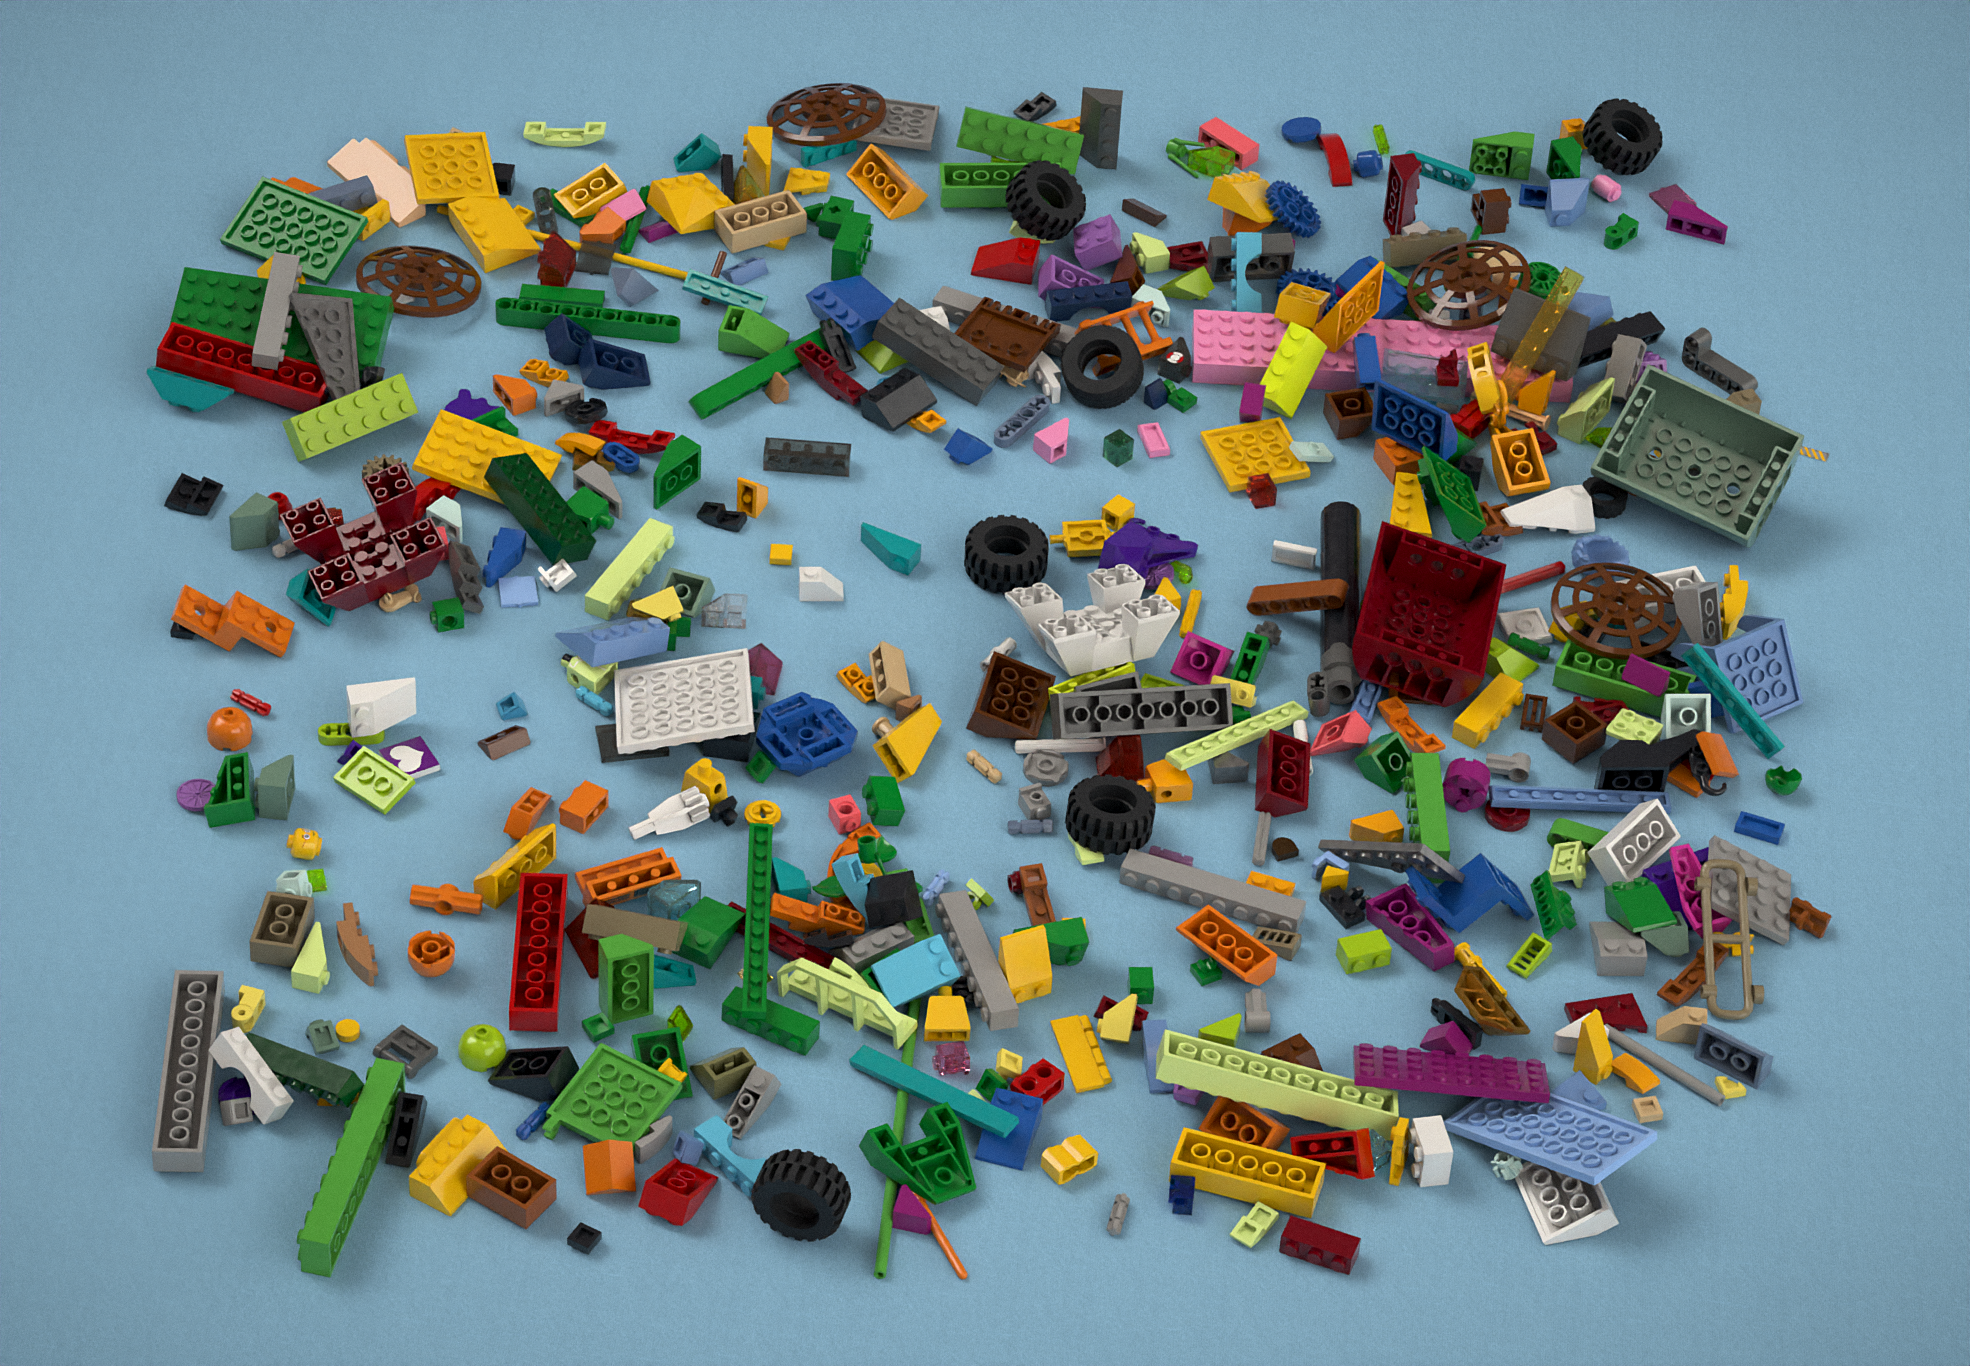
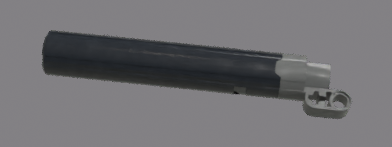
M1343 501L1333 502L1325 506L1320 517V580L1342 579L1349 585V590L1341 608L1320 610V672H1313L1307 678L1310 713L1315 717L1327 715L1330 711V702L1335 704L1352 702L1354 700V688L1362 681L1356 671L1352 656L1353 640L1362 606L1361 513L1354 504Z

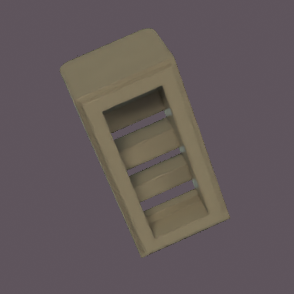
M1260 926L1252 935L1276 953L1277 956L1290 961L1299 950L1302 940L1301 934ZM1260 935L1264 936L1263 939H1258Z

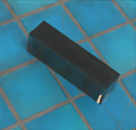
M766 437L763 470L849 477L852 444Z

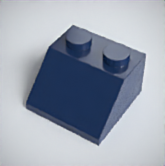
M562 313L544 328L550 357L564 365L579 364L577 355L588 338L593 339L589 331Z

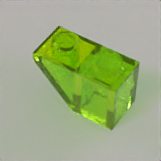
M1219 146L1193 149L1188 153L1187 166L1194 171L1213 178L1223 176V174L1229 175L1234 169L1235 152Z

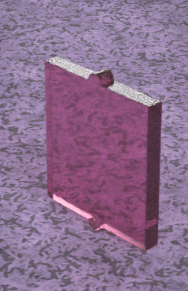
M1677 184L1666 188L1661 187L1660 190L1649 193V197L1667 214L1674 200L1697 205Z

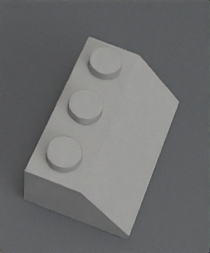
M902 922L883 925L855 938L852 944L828 950V954L845 962L860 974L894 949L898 948L901 951L913 945L914 935Z

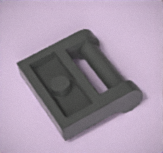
M400 1025L375 1046L372 1054L377 1058L405 1063V1076L412 1079L416 1076L419 1069L438 1054V1047L406 1026ZM390 1048L394 1049L401 1055L411 1060V1062L409 1064L406 1063L405 1061H403L396 1055L392 1054L388 1050Z

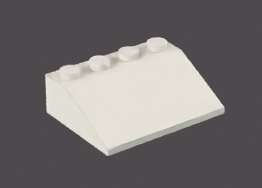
M1530 1161L1522 1164L1523 1168L1520 1169L1518 1176L1515 1177L1545 1245L1598 1235L1619 1224L1600 1182L1596 1185L1588 1184Z

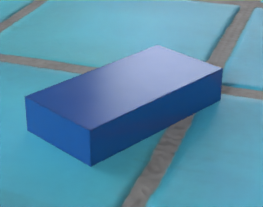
M1741 811L1734 832L1778 845L1785 824Z

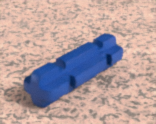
M543 1102L538 1109L516 1128V1136L526 1140L547 1119L546 1111L551 1105Z

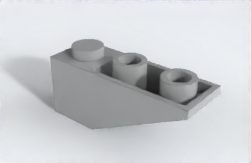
M754 1065L723 1120L732 1128V1136L741 1139L770 1106L781 1086L780 1081L774 1074Z

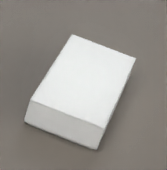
M1275 540L1271 561L1314 570L1317 549Z

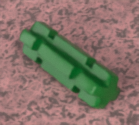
M1514 632L1508 637V645L1513 647L1519 646L1518 649L1532 655L1538 654L1537 657L1541 659H1547L1550 653L1549 647L1545 645L1541 647L1539 646L1540 643L1526 637L1520 638V635Z

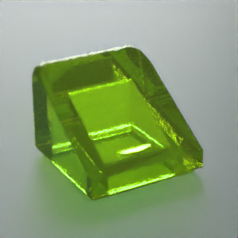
M1597 427L1587 435L1586 441L1602 448L1612 427Z
M678 1005L667 1020V1029L680 1027L682 1042H684L692 1031L693 1024L684 1008Z

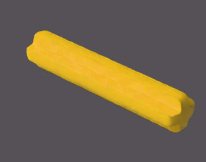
M1192 589L1190 591L1179 630L1181 638H1185L1188 631L1192 633L1202 598L1201 590Z

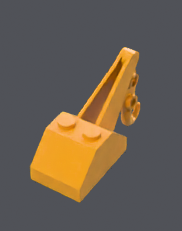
M1497 380L1496 384L1499 385L1500 398L1493 404L1494 412L1490 415L1491 422L1488 423V430L1491 436L1493 472L1498 488L1507 497L1547 490L1551 482L1534 429L1512 431L1505 426L1506 414H1509L1508 394L1504 382Z

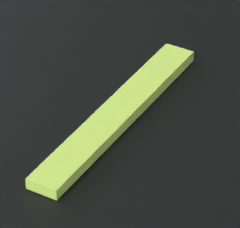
M1294 700L1169 751L1166 753L1165 760L1182 771L1266 735L1269 729L1278 731L1292 725L1296 720H1304L1308 717L1309 711Z

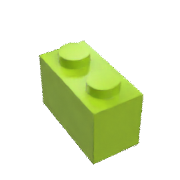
M1382 929L1338 938L1336 957L1346 975L1390 965L1392 947Z

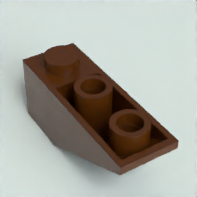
M1125 245L1122 258L1118 261L1110 283L1128 281L1131 294L1134 295L1145 283V279L1128 245Z

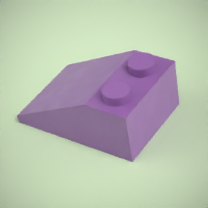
M1052 254L1038 270V297L1044 301L1046 300L1048 290L1104 284V279Z

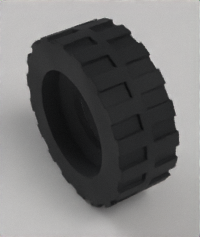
M1595 476L1589 477L1583 482L1582 486L1592 499L1594 517L1599 519L1615 518L1625 511L1628 498L1627 491ZM1602 493L1610 495L1614 499L1600 500L1593 495Z

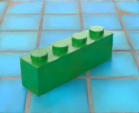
M735 986L722 1003V1021L788 1048L793 1052L806 1056L819 1039L820 1021L768 999L766 1001L765 1019L741 1018L742 988Z

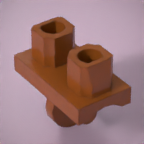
M1798 897L1792 900L1789 910L1790 921L1796 924L1795 927L1797 929H1805L1816 937L1822 938L1832 918L1831 915L1825 911H1819L1806 900L1803 901Z

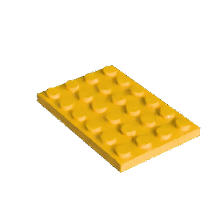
M441 409L413 463L412 470L441 481L450 482L451 485L504 504L484 479L492 458L527 453L551 482L562 455Z

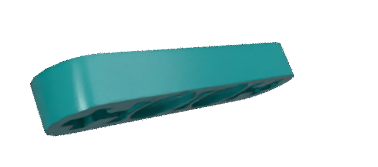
M1409 150L1405 153L1415 154L1417 160L1422 165V172L1419 175L1464 191L1469 190L1476 181L1474 174L1466 169L1416 151ZM1425 164L1431 165L1433 171L1428 170ZM1443 170L1448 171L1451 177L1445 176Z

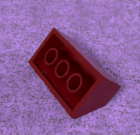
M1414 153L1390 156L1383 222L1390 236L1401 235V229L1413 224L1416 218L1414 209L1418 203L1416 194L1417 189L1420 188L1419 173L1422 172V165Z
M1272 729L1268 730L1258 745L1255 793L1256 811L1269 812L1273 817H1280L1307 810L1310 743Z

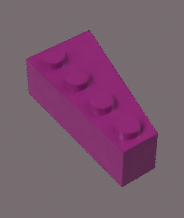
M1407 883L1367 900L1366 919L1378 929H1382L1383 933L1430 969L1436 971L1455 962L1454 943L1426 907H1422L1415 898V893Z

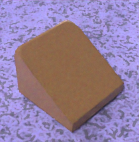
M775 372L765 390V394L774 404L786 401L789 398V383L779 372Z
M916 695L898 701L896 703V720L902 722L915 710L921 708L922 696Z

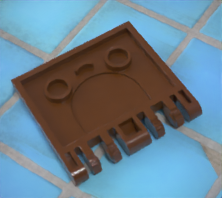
M984 297L954 334L998 363L1025 373L1052 338H1056L1059 334L1061 324L1053 321L1050 323V320L1044 319L1039 325H1036L1038 322L1037 315L1030 317L1029 312L1018 308L1013 310L1010 305L999 311L1001 302H994L993 299Z

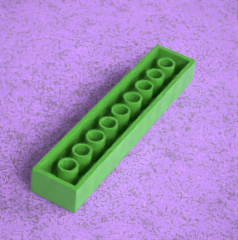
M376 1058L373 1066H369L367 1070L366 1083L359 1091L358 1102H354L352 1105L351 1118L346 1120L344 1124V1135L337 1140L335 1156H331L329 1159L328 1172L323 1174L321 1178V1189L319 1192H315L312 1210L307 1211L304 1229H300L297 1235V1244H300L298 1260L301 1261L302 1272L331 1277L392 1131L399 1092L406 1093L405 1063Z

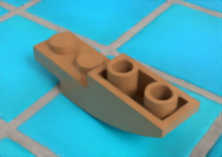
M343 903L344 920L336 921L339 948L351 970L368 986H374V976H378L377 962H372V959H375L374 944L369 945L368 935L362 936L361 928L357 929L356 926H360L359 912H354L353 903Z

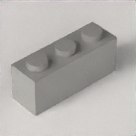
M1618 334L1617 339L1613 342L1611 359L1606 363V375L1604 380L1610 377L1615 379L1611 401L1626 404L1630 398L1647 348L1642 339Z

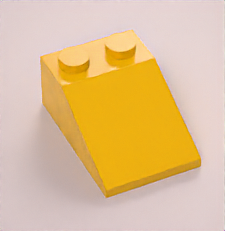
M748 126V134H744L743 146H747V150H743V162H747V172L764 196H768L771 178L773 127Z
M603 163L555 193L554 197L573 218H580L598 213L602 206L627 193L625 184L609 166Z
M1291 282L1279 295L1274 318H1278L1279 322L1284 324L1293 322L1306 329H1314V326L1320 321L1331 293Z
M1044 925L1000 937L998 963L1016 1003H1022L1026 1000L1051 993L1052 970Z

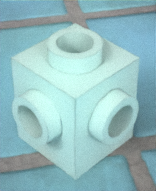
M306 870L284 871L276 879V892L305 897H311L312 885L308 881Z

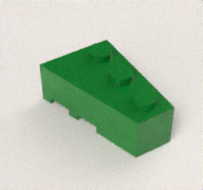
M248 752L224 757L217 774V783L215 787H212L210 800L203 808L209 828L255 820L254 770Z

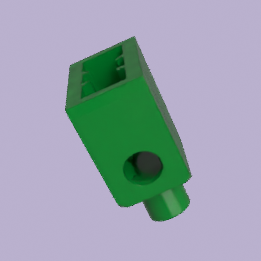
M584 486L566 502L591 534L600 526L610 530L614 525L615 519L609 516V503Z

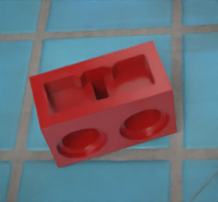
M1042 1058L1036 1064H1032L1020 1077L1014 1078L1010 1084V1091L1042 1098L1043 1105H1045L1064 1089L1065 1073Z

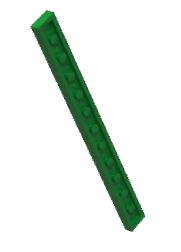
M749 824L741 1018H766L773 824Z

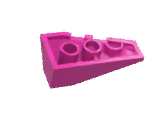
M1689 843L1671 847L1669 854L1683 911L1694 931L1703 939L1701 891H1695L1694 888L1695 878L1700 877L1702 866ZM1711 909L1712 932H1723L1733 919Z

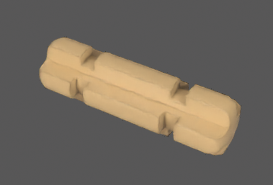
M976 750L967 753L966 760L974 765L985 777H988L992 783L996 784L1002 779V773L997 768H994Z

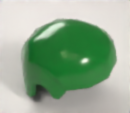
M1781 765L1776 769L1770 768L1767 770L1765 781L1767 787L1772 792L1782 796L1790 795L1799 787L1802 781V774L1795 768L1787 772Z

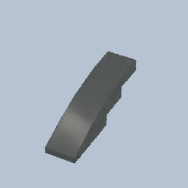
M450 540L448 546L449 564L456 597H459L463 609L481 614L484 608L479 597L482 586L477 578L481 569L469 546Z

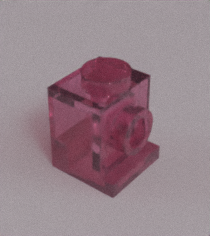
M964 1041L936 1045L935 1056H932V1064L934 1070H938L940 1076L964 1072V1075L969 1074L970 1056Z

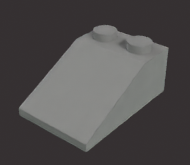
M1693 582L1674 589L1673 603L1675 611L1692 643L1710 647L1723 643L1718 582Z
M1589 922L1597 976H1644L1648 956L1645 939L1639 932L1633 933L1619 922Z

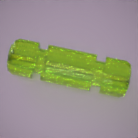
M1375 124L1373 126V134L1379 153L1382 155L1384 153L1388 154L1390 146L1384 126L1382 124Z

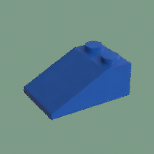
M996 1088L990 1104L1017 1116L1019 1123L1006 1138L983 1129L975 1159L1022 1171L1042 1119L1043 1099Z

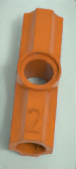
M414 884L411 888L410 904L432 907L442 915H450L454 911L481 914L483 895L459 891L452 884H443L439 888Z

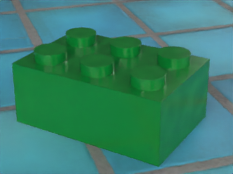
M852 211L846 212L832 247L831 281L862 276L863 264H867L868 252H871L873 247V240H870L874 229V224H871V215Z

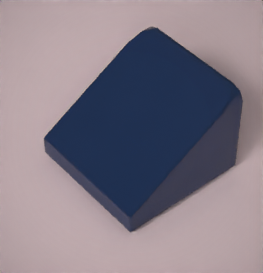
M1161 378L1145 386L1144 404L1153 410H1157L1167 403L1168 395Z

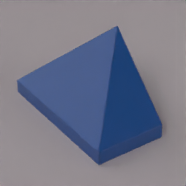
M1521 184L1519 204L1545 207L1548 187Z

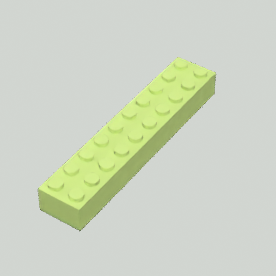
M1166 1029L1157 1051L1156 1079L1164 1083L1182 1085L1190 1090H1201L1213 1096L1230 1098L1235 1102H1246L1258 1108L1276 1110L1284 1115H1295L1307 1121L1313 1120L1324 1123L1329 1127H1340L1347 1130L1369 1128L1370 1136L1379 1140L1385 1139L1390 1141L1392 1127L1396 1125L1399 1117L1398 1091L1391 1089L1356 1086L1353 1079Z

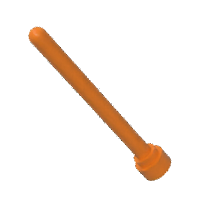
M913 1192L932 1217L931 1231L957 1276L962 1280L966 1279L968 1273L928 1207L926 1199Z

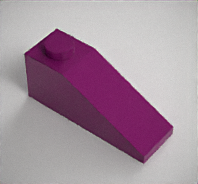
M1674 200L1668 213L1665 230L1724 245L1728 226L1693 204Z

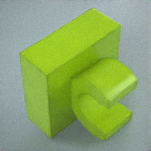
M972 878L965 884L971 890L967 892L970 900L975 898L972 903L975 910L980 908L982 902L988 907L994 902V899Z

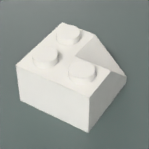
M1442 1116L1413 1118L1412 1127L1408 1129L1409 1142L1414 1145L1415 1163H1412L1411 1166L1413 1178H1417L1420 1187L1448 1184L1454 1151Z

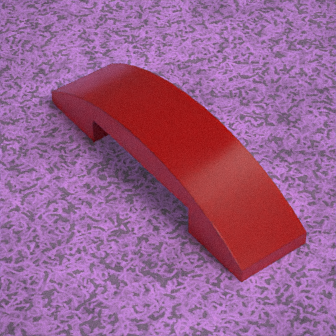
M1317 134L1316 138L1320 150L1324 151L1329 166L1328 175L1332 187L1352 186L1349 159L1339 134Z
M605 420L596 421L588 431L589 435L605 441V444L617 442L638 454L664 451L667 445L675 438V433L655 430L652 435L617 429L616 422Z

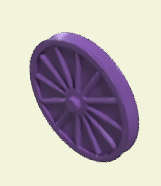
M1166 563L1148 568L1149 571L1145 579L1144 588L1157 589L1163 577L1168 578L1172 582L1174 579L1172 565Z
M191 779L179 786L176 794L179 805L190 811H203L205 804L210 800V791L212 787H215V784L206 779Z

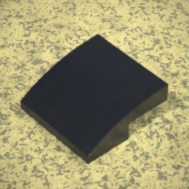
M181 473L164 506L187 514L207 516L224 485L205 476L199 481Z
M826 927L803 934L804 943L812 946L838 947L854 943L851 929L830 936L827 934Z

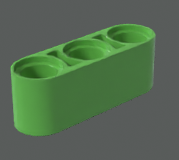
M1557 818L1547 835V842L1554 847L1555 844L1581 841L1584 849L1589 851L1609 832L1568 819Z

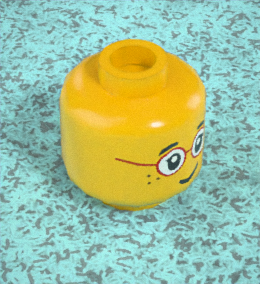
M297 828L293 835H288L286 848H290L291 856L294 858L313 860L315 856L320 854L322 838L319 837L318 832L315 830Z

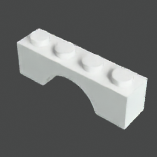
M239 1027L221 1032L208 1051L222 1069L234 1067L246 1077L251 1090L250 1107L263 1125L281 1119L294 1102L292 1097Z

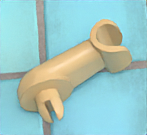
M411 584L406 586L404 591L395 594H384L379 600L380 608L385 612H394L412 601L415 603L421 602L422 598L418 586Z

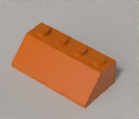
M1209 904L1176 927L1177 932L1245 982L1260 986L1275 975L1277 954Z

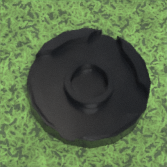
M591 398L589 402H584L581 399L569 404L565 409L566 420L572 424L593 423L601 420L608 413L605 401L597 398Z

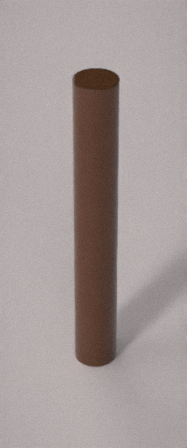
M719 251L711 273L712 277L719 278L727 256L726 252ZM703 297L701 303L709 305L710 299Z

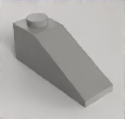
M591 460L573 472V489L578 491L582 486L588 488L609 503L610 514L618 519L622 518V500L608 471L603 466Z

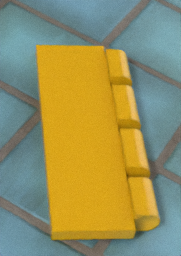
M1074 1015L1051 1020L1050 1024L1075 1092L1080 1093L1094 1090L1111 1083L1112 1078L1099 1048L1100 1046L1089 1017L1087 1015Z

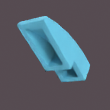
M858 853L841 856L831 864L835 875L852 904L867 919L864 904L870 879L874 875L873 873L865 875Z

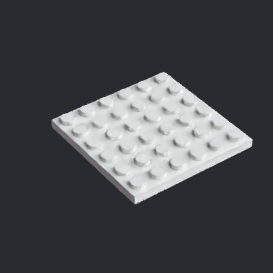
M747 648L614 670L616 734L619 754H631L641 750H654L659 747L678 746L683 743L701 742L714 738L721 739L726 736L745 735L755 732L750 663Z

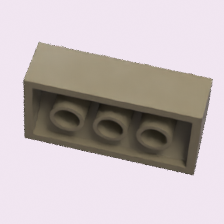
M587 904L582 933H587L588 938L594 940L624 934L652 944L653 947H658L657 952L671 955L672 950L679 951L688 923L596 904Z

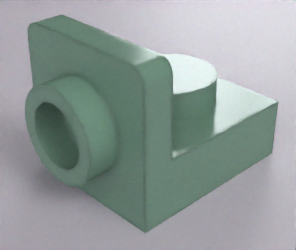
M319 1019L309 1024L310 1026L307 1027L305 1034L307 1038H310L315 1056L339 1049L340 1045L331 1020L323 1021V1019Z

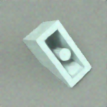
M443 495L426 508V519L431 517L436 527H445L447 537L461 543L463 538L460 504Z

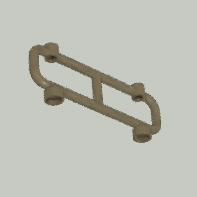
M1711 859L1702 865L1700 877H1696L1694 882L1695 891H1701L1706 985H1701L1700 997L1701 999H1707L1708 1009L1715 1017L1741 1020L1751 1014L1754 1004H1763L1764 986L1752 985L1747 896L1757 895L1758 880L1757 878L1746 877L1745 869L1736 861ZM1713 868L1731 869L1737 875L1740 935L1714 934L1712 932L1711 878L1709 877V872ZM1713 943L1741 944L1744 1008L1742 1010H1723L1717 1006Z

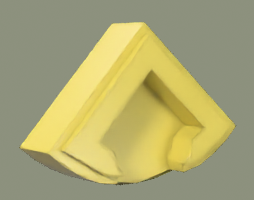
M1725 1076L1715 1077L1714 1083L1718 1091L1725 1095V1099L1746 1095V1088L1738 1082L1737 1084L1734 1081L1727 1080L1728 1077Z

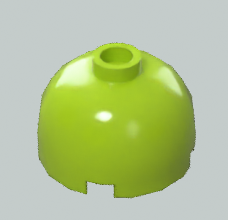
M477 1024L469 1027L461 1035L458 1045V1056L462 1060L464 1067L477 1072H487V1068L493 1066L496 1069L507 1053L504 1036L496 1027L488 1024Z

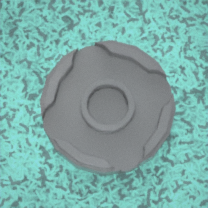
M1041 749L1037 753L1033 754L1031 752L1024 759L1023 773L1031 783H1041L1042 786L1049 787L1058 785L1065 780L1068 775L1069 764L1061 753L1054 750Z

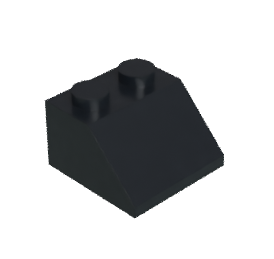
M913 870L872 877L870 879L864 904L869 928L910 921L923 916Z

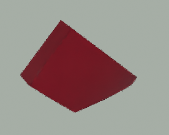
M1456 349L1451 350L1448 356L1439 358L1435 369L1437 386L1458 387L1459 375Z

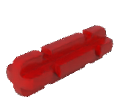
M234 689L230 696L232 701L239 702L240 705L254 712L257 711L262 716H268L272 709L270 704L262 703V700L248 693L245 694L240 689Z

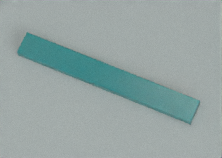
M863 1045L849 1059L850 1066L930 1104L937 1106L948 1102L956 1116L1000 1137L1006 1138L1019 1123L1017 1116L866 1045Z

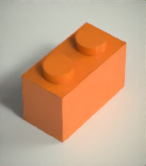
M585 780L579 787L573 790L572 795L566 801L561 803L559 807L560 824L584 834L608 808V790Z

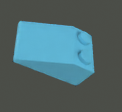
M941 934L913 944L870 966L885 998L893 1008L934 993L942 986H952L961 976Z

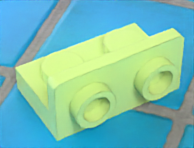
M1581 841L1555 844L1549 868L1552 882L1573 880L1576 888H1582L1590 856L1587 853L1588 850L1584 849Z

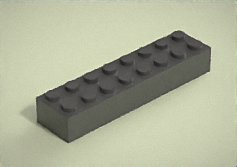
M1230 683L1050 694L1053 740L1223 730L1233 725Z

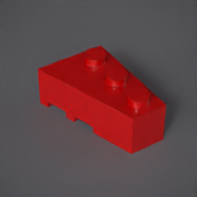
M1369 1128L1302 1134L1290 1137L1292 1155L1325 1163V1169L1338 1174L1354 1176L1357 1179L1364 1180L1375 1177Z

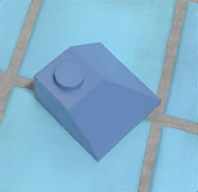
M1589 178L1549 180L1545 214L1550 227L1570 226L1585 212L1590 183Z

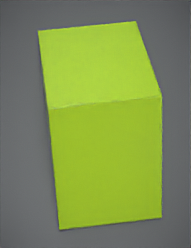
M1237 1013L1199 1029L1198 1038L1235 1048L1240 1033L1241 1014Z

